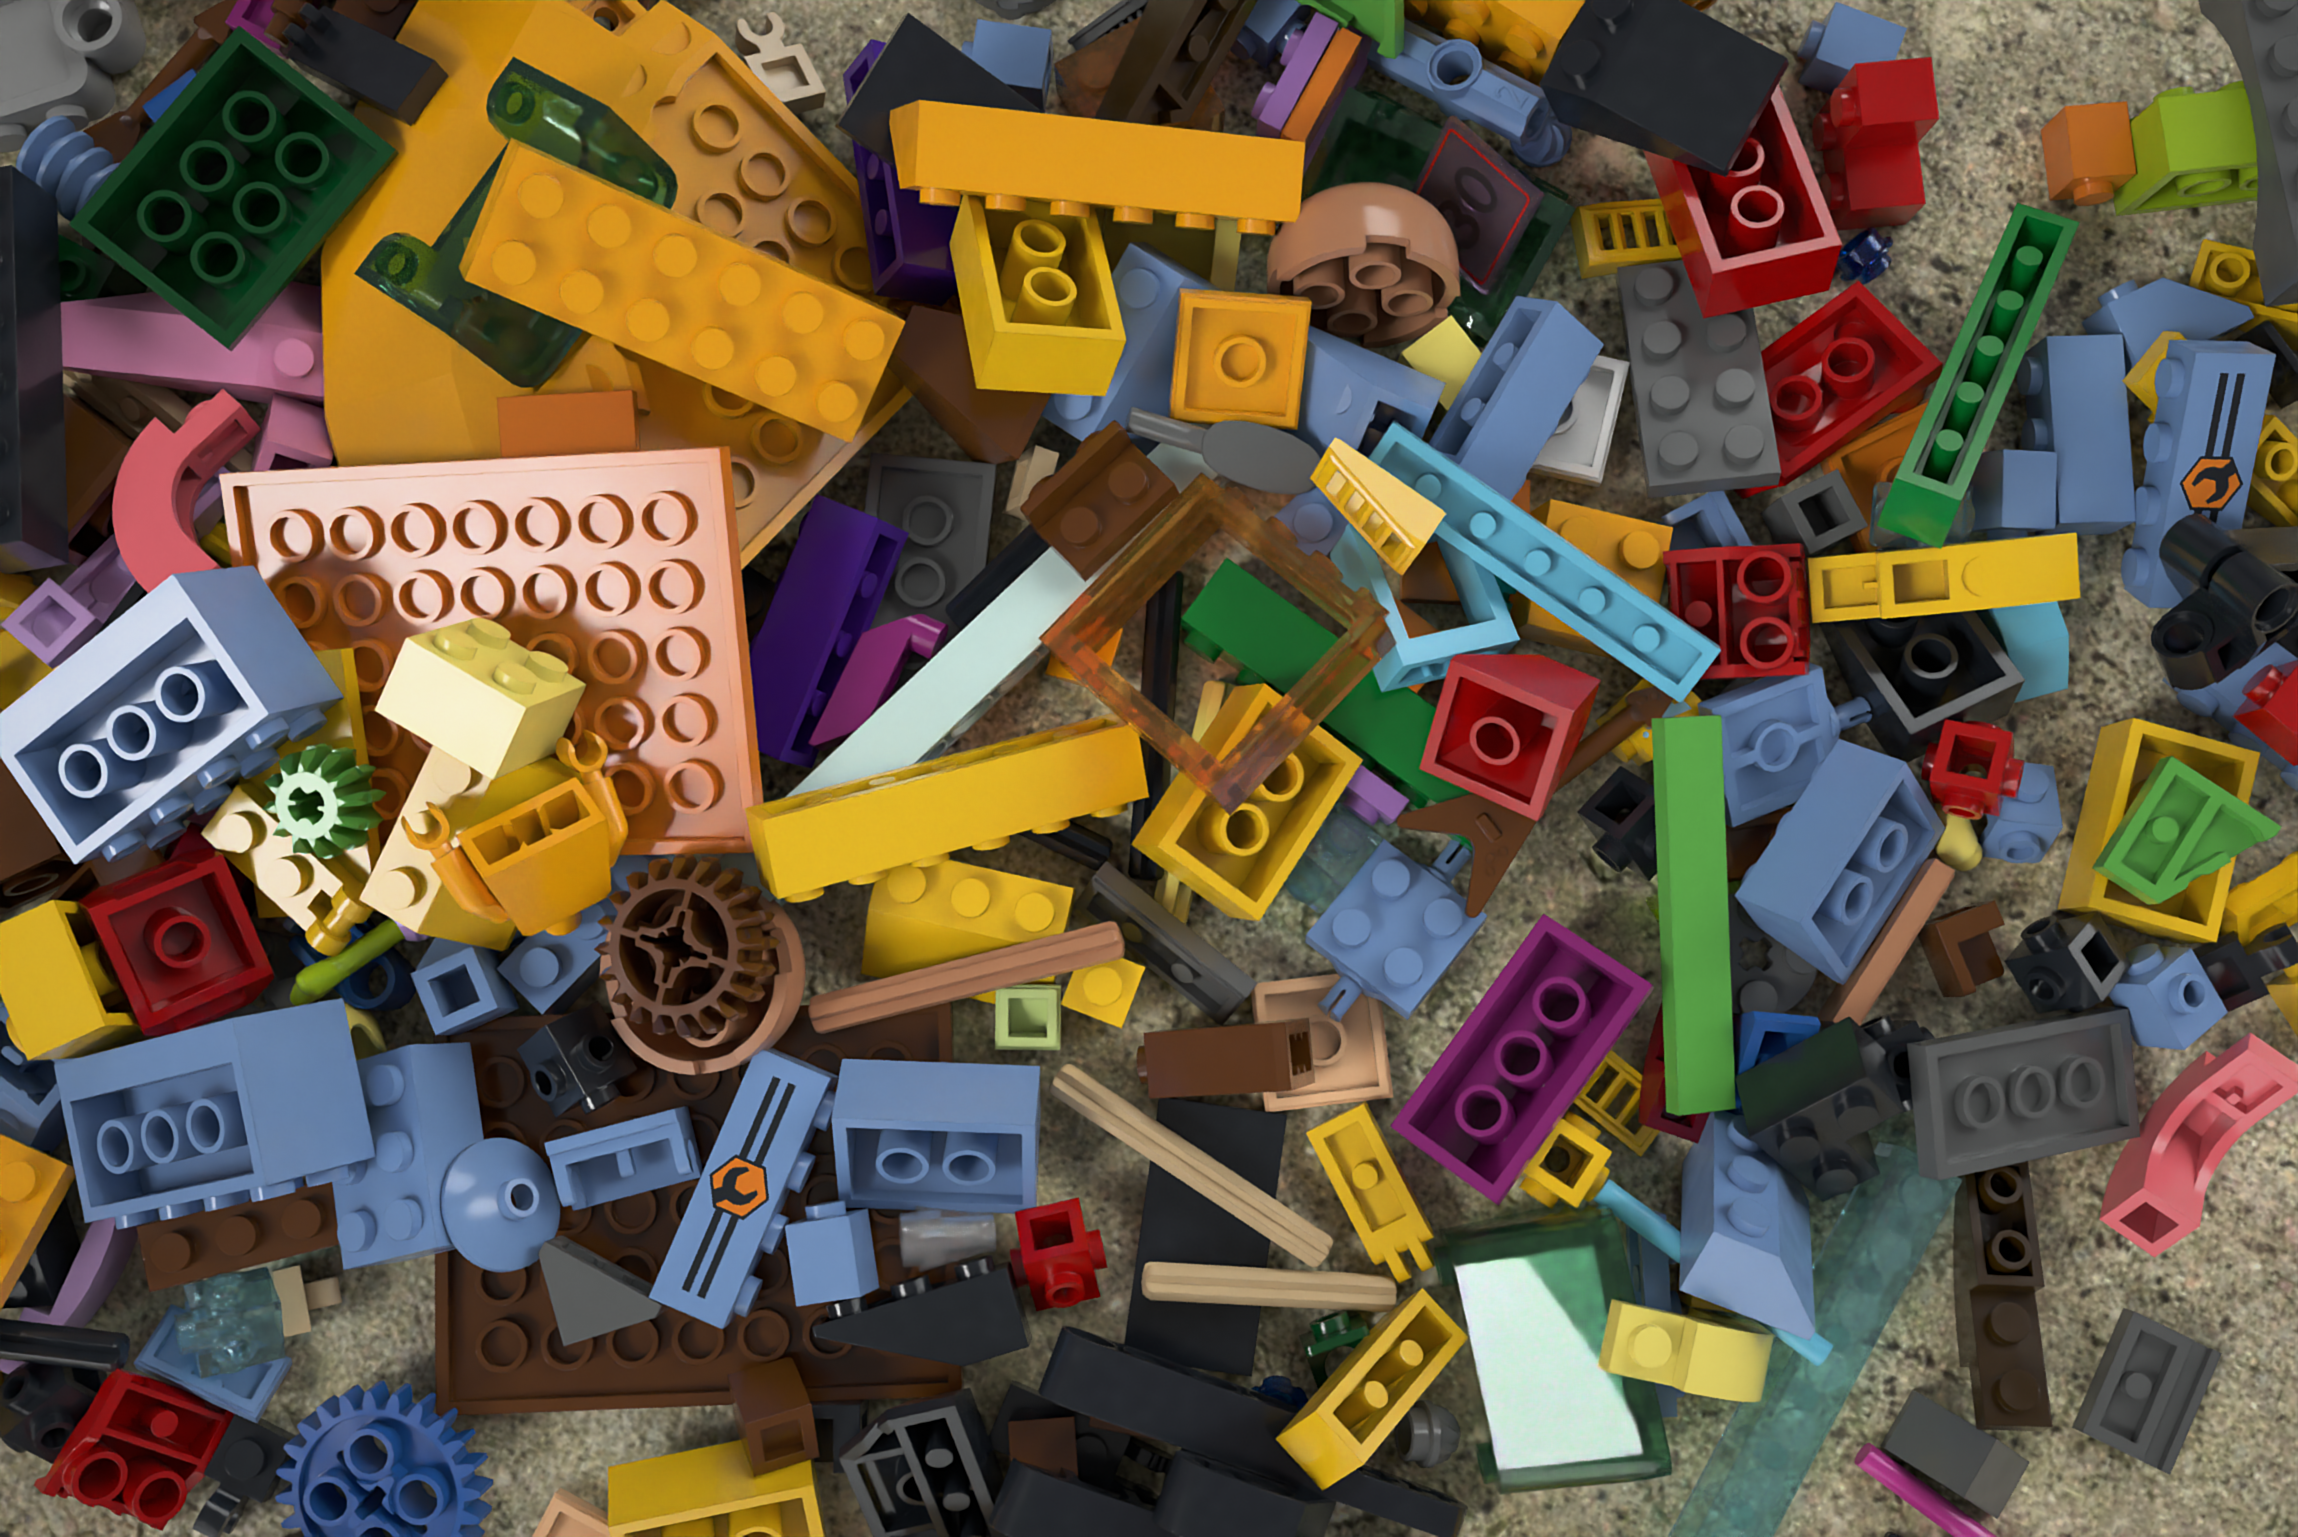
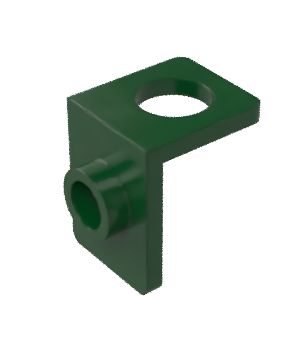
M1346 1310L1330 1313L1310 1322L1311 1331L1299 1335L1318 1390L1329 1378L1325 1371V1361L1328 1354L1341 1346L1354 1349L1364 1337L1370 1335L1368 1326L1360 1314L1348 1317Z

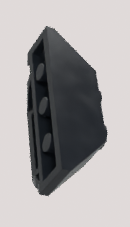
M970 1387L939 1393L894 1406L882 1413L839 1448L840 1462L873 1537H1008L992 1528L988 1523L1004 1478Z

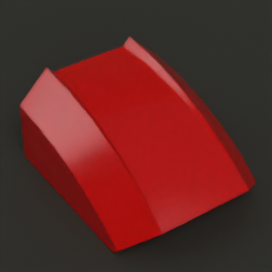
M212 847L179 854L170 860L109 885L100 886L78 901L111 972L144 1036L161 1037L206 1024L252 1003L275 978L222 853Z

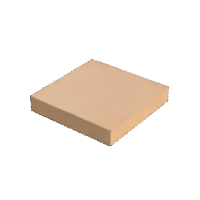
M1338 974L1258 983L1250 993L1253 1022L1309 1018L1315 1083L1292 1091L1263 1092L1264 1111L1275 1112L1393 1098L1381 1000L1365 996L1361 993L1343 1015L1342 1020L1336 1022L1330 1018L1331 1010L1326 1015L1318 1007V1003L1324 999L1341 978Z

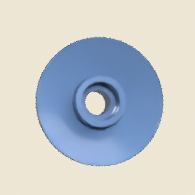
M490 1138L474 1143L456 1156L443 1179L440 1195L443 1224L456 1249L474 1265L493 1272L519 1270L536 1262L539 1259L538 1253L543 1243L555 1238L560 1220V1199L555 1180L546 1163L528 1146L507 1138ZM511 1193L516 1200V1207L512 1204Z

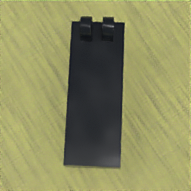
M305 2L297 13L308 24L307 28L303 30L290 22L282 32L293 44L286 55L301 70L409 126H412L449 76L435 60L324 5L319 11L313 5Z

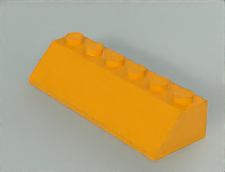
M918 100L890 110L889 125L900 189L919 190V203L960 206L961 195L986 197L985 209L994 211L1025 212L1026 201L1050 203V215L1057 217L1090 218V207L1114 209V222L1153 224V213L1176 215L1175 227L1214 230L1215 219L1237 221L1236 233L1260 236H1275L1276 225L1296 222L1300 215L1305 142Z

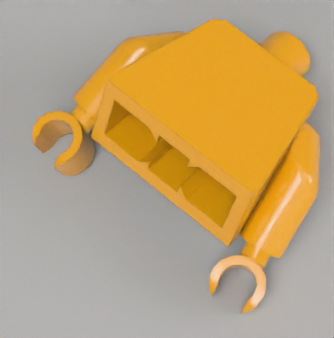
M583 729L588 749L584 757L579 760L576 759L575 749L570 740L563 737L557 740L556 754L559 760L566 766L578 770L584 785L579 782L577 777L561 783L457 834L456 837L460 845L454 848L447 839L449 835L448 821L436 804L429 801L425 802L433 816L437 819L435 827L428 833L419 834L414 832L404 815L402 816L401 825L409 842L418 849L431 852L435 860L430 865L461 909L497 924L512 920L523 936H533L543 930L555 936H563L572 933L579 927L582 921V910L608 896L611 892L610 868L616 864L628 835V824L611 776L603 777L600 769L606 762L608 755L607 745L601 737Z

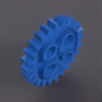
M378 1381L365 1392L358 1384L354 1385L339 1396V1398L333 1395L318 1406L316 1411L297 1425L300 1433L285 1444L283 1449L292 1458L280 1466L276 1474L292 1484L277 1494L275 1498L276 1502L293 1505L295 1512L281 1523L282 1528H301L304 1534L303 1537H386L382 1528L390 1532L393 1537H483L485 1531L478 1524L492 1512V1506L478 1498L493 1485V1479L477 1476L474 1470L488 1458L487 1453H468L465 1445L473 1438L476 1431L474 1428L456 1433L451 1428L458 1414V1410L455 1407L448 1410L441 1417L433 1412L436 1403L435 1393L431 1392L416 1404L412 1402L413 1392L409 1383L401 1386L391 1397L385 1381ZM373 1436H375L383 1442V1444L386 1446L387 1453L383 1452L377 1447V1445L374 1442ZM422 1481L426 1482L433 1488L437 1498L431 1496L426 1492V1490L423 1488ZM334 1484H336L343 1490V1492L346 1495V1499L339 1495V1493L335 1489Z

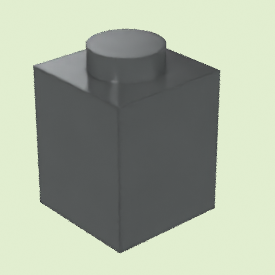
M1838 469L1781 496L1760 513L1776 545L1802 544L1805 561L1806 558L1814 557L1845 542L1868 526Z

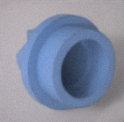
M1551 108L1547 117V124L1535 141L1528 142L1524 147L1510 141V146L1517 158L1525 165L1536 168L1548 167L1556 164L1566 155L1572 141L1571 126L1559 123Z

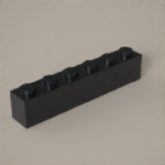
M12 165L0 167V571L6 574L69 564L57 199Z

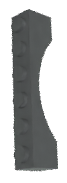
M2198 0L2201 13L2215 25L2228 44L2241 72L2250 104L2256 139L2258 169L2257 217L2253 251L2265 306L2297 304L2298 0Z

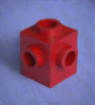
M1945 719L1939 744L1933 742L1928 744L1922 766L1921 780L1930 782L1933 803L1941 804L1942 810L1950 815L1972 820L1981 819L1983 813L2000 816L2004 797L2017 798L2025 761L2014 759L2013 732L2004 731L1996 725L1981 721H1966L1962 723ZM1971 771H1977L1982 773L1986 777V779L1969 776L1965 774Z
M1079 1197L1016 1211L1015 1218L1020 1247L1010 1249V1258L1017 1288L1030 1287L1036 1311L1055 1307L1067 1308L1081 1301L1101 1297L1096 1270L1108 1268L1100 1229L1087 1231Z

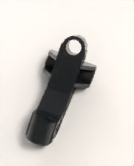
M2196 513L2177 521L2167 531L2160 544L2159 557L2167 577L2183 601L2163 615L2155 624L2150 635L2151 644L2165 678L2172 688L2177 687L2183 690L2202 689L2213 683L2218 684L2236 669H2241L2298 625V526L2224 530L2205 515Z

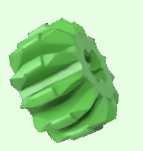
M325 743L307 746L306 750L288 754L279 760L281 773L273 774L271 778L264 782L276 795V800L269 801L262 810L272 814L277 813L280 820L272 835L282 838L292 836L293 853L305 855L315 852L318 858L323 857L324 859L342 855L345 850L350 851L362 847L370 840L367 830L378 827V824L385 820L373 808L372 804L373 802L380 801L387 792L377 788L371 789L369 779L376 767L368 764L357 766L356 749H349L347 747L333 749L332 745H326Z

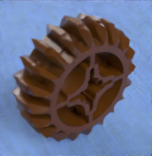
M677 854L673 858L672 863L668 859L652 860L648 863V874L644 871H634L629 876H625L630 892L615 891L612 895L608 896L618 914L603 916L602 919L597 921L605 930L611 932L610 941L599 943L594 950L601 955H610L612 966L605 968L598 977L604 979V981L618 980L620 987L616 990L611 1001L617 1003V1005L634 1002L630 1021L641 1024L652 1020L653 1033L659 1035L671 1034L675 1029L681 1038L697 1037L702 1029L707 1034H713L724 1030L726 1019L734 1022L742 1020L747 1016L748 1011L744 1000L749 1002L759 1001L766 995L755 977L772 976L777 970L771 962L762 959L763 950L777 948L780 941L773 936L763 937L761 926L769 924L775 914L770 910H754L753 906L757 903L763 891L757 886H747L740 889L744 872L738 868H726L722 871L721 861L715 857H702L697 862L693 854ZM685 890L682 905L674 906L669 921L666 924H652L660 907L669 898ZM718 915L724 923L728 941L719 932ZM683 936V941L691 945L692 950L705 954L691 956V949L683 946L681 941L669 937ZM649 953L654 958L656 964V973L654 972L653 967L651 965ZM707 968H724L721 978L711 991L696 1001L689 1000L693 985L700 984L703 973Z

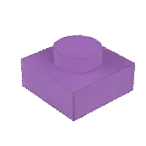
M1361 764L1342 792L1347 796L1342 803L1343 806L1370 826H1374L1378 819L1389 826L1396 820L1410 801Z

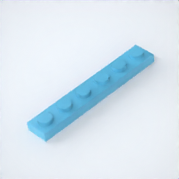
M1394 421L1369 456V460L1444 510L1443 512L1446 515L1435 529V534L1679 703H1682L1721 652L1719 645Z

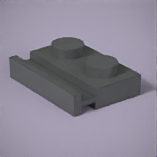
M2123 1308L2072 1428L2170 1475L2222 1353L2197 1343L2195 1340L2135 1311Z

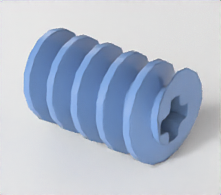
M63 115L47 119L32 131L16 158V168L57 199L59 214L70 222L120 163L113 164V156L108 150L103 147L94 148L93 138L83 131L75 132L74 123Z

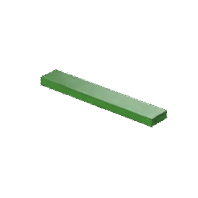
M1721 715L1651 718L1666 1112L1681 1116L1736 1109Z

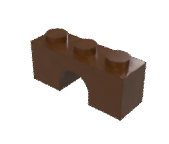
M332 1182L307 1187V1184H305L303 1187L297 1188L296 1192L256 1202H252L251 1198H249V1201L207 1212L203 1210L136 1227L149 1292L340 1245L337 1235L338 1224Z

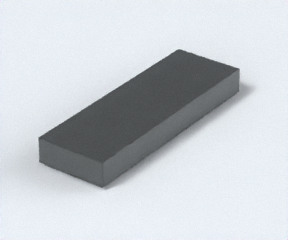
M1107 861L1094 874L1074 903L1075 908L1094 924L1108 921L1116 922L1123 935L1124 948L1220 1025H1223L1258 984Z

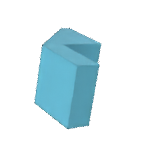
M2057 601L1974 610L2025 679L2014 703L2068 689L2069 633Z

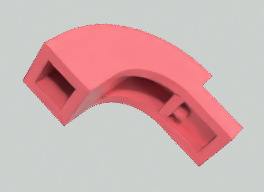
M224 389L211 400H206L196 405L187 415L184 425L175 433L170 431L155 417L133 442L119 470L112 504L115 538L121 556L129 571L147 593H150L172 574L222 569L203 551L197 540L193 522L195 504L207 481L262 430L243 406Z
M2251 1032L2217 1058L2208 1051H2205L2179 1074L2150 1107L2139 1124L2140 1137L2129 1139L2107 1184L2099 1220L2154 1258L2200 1227L2205 1193L2218 1164L2231 1146L2251 1126L2298 1093V1065Z

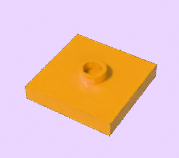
M1179 288L1168 418L1185 423L1215 424L1224 420L1247 421L1270 426L1275 429L1297 430L1312 304L1309 297Z

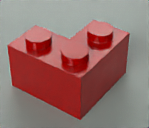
M1932 57L1855 63L1838 87L1834 89L1821 110L1816 113L1812 126L1813 144L1816 151L1823 152L1825 173L1820 181V189L1837 231L1906 225L1926 204L1918 143L1940 119Z

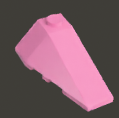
M291 281L232 352L155 292L61 303L63 370L216 395L224 389L235 399L270 404L273 393L324 409L320 286Z

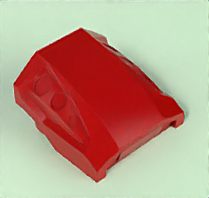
M1802 544L1725 546L1663 551V564L1666 565L1669 611L1721 648V652L1699 680L1809 675L1811 647L1809 591L1804 547Z
M117 1368L103 1382L88 1411L75 1427L47 1475L38 1478L33 1486L42 1494L55 1497L57 1494L59 1497L67 1499L70 1496L90 1507L99 1505L110 1509L119 1516L122 1513L134 1516L140 1522L163 1531L167 1522L183 1507L187 1494L206 1476L204 1472L235 1413L175 1386Z

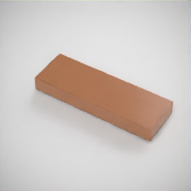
M1936 858L1925 860L1845 985L1837 983L1816 1016L1821 1026L1828 1028L1849 1016L1859 1026L1861 1025L1955 876L1953 874L1955 870Z

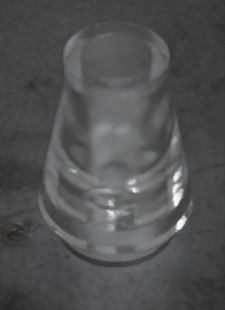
M915 1205V1212L899 1214L902 1266H918L921 1273L981 1253L995 1252L996 1231L993 1212L974 1213Z

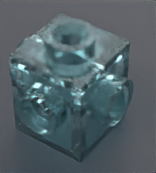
M267 1266L236 1274L222 1273L206 1281L183 1286L186 1313L174 1315L176 1340L181 1356L193 1353L201 1379L218 1374L236 1373L246 1367L285 1358L281 1302Z

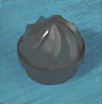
M1430 1400L1416 1401L1413 1407L1407 1411L1395 1426V1444L1400 1458L1403 1461H1415L1420 1468H1432L1436 1464L1447 1461L1451 1454L1456 1452L1461 1437L1460 1427L1454 1415L1447 1408L1433 1404Z

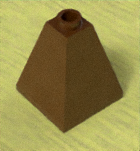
M912 305L902 311L892 307L890 311L906 322L888 360V368L973 462L994 465L1019 460L1052 393L977 389L962 315L918 305Z

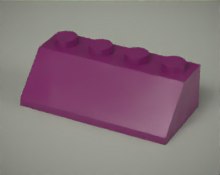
M1543 913L1390 1127L1452 1174L1499 1206L1654 989L1653 984Z

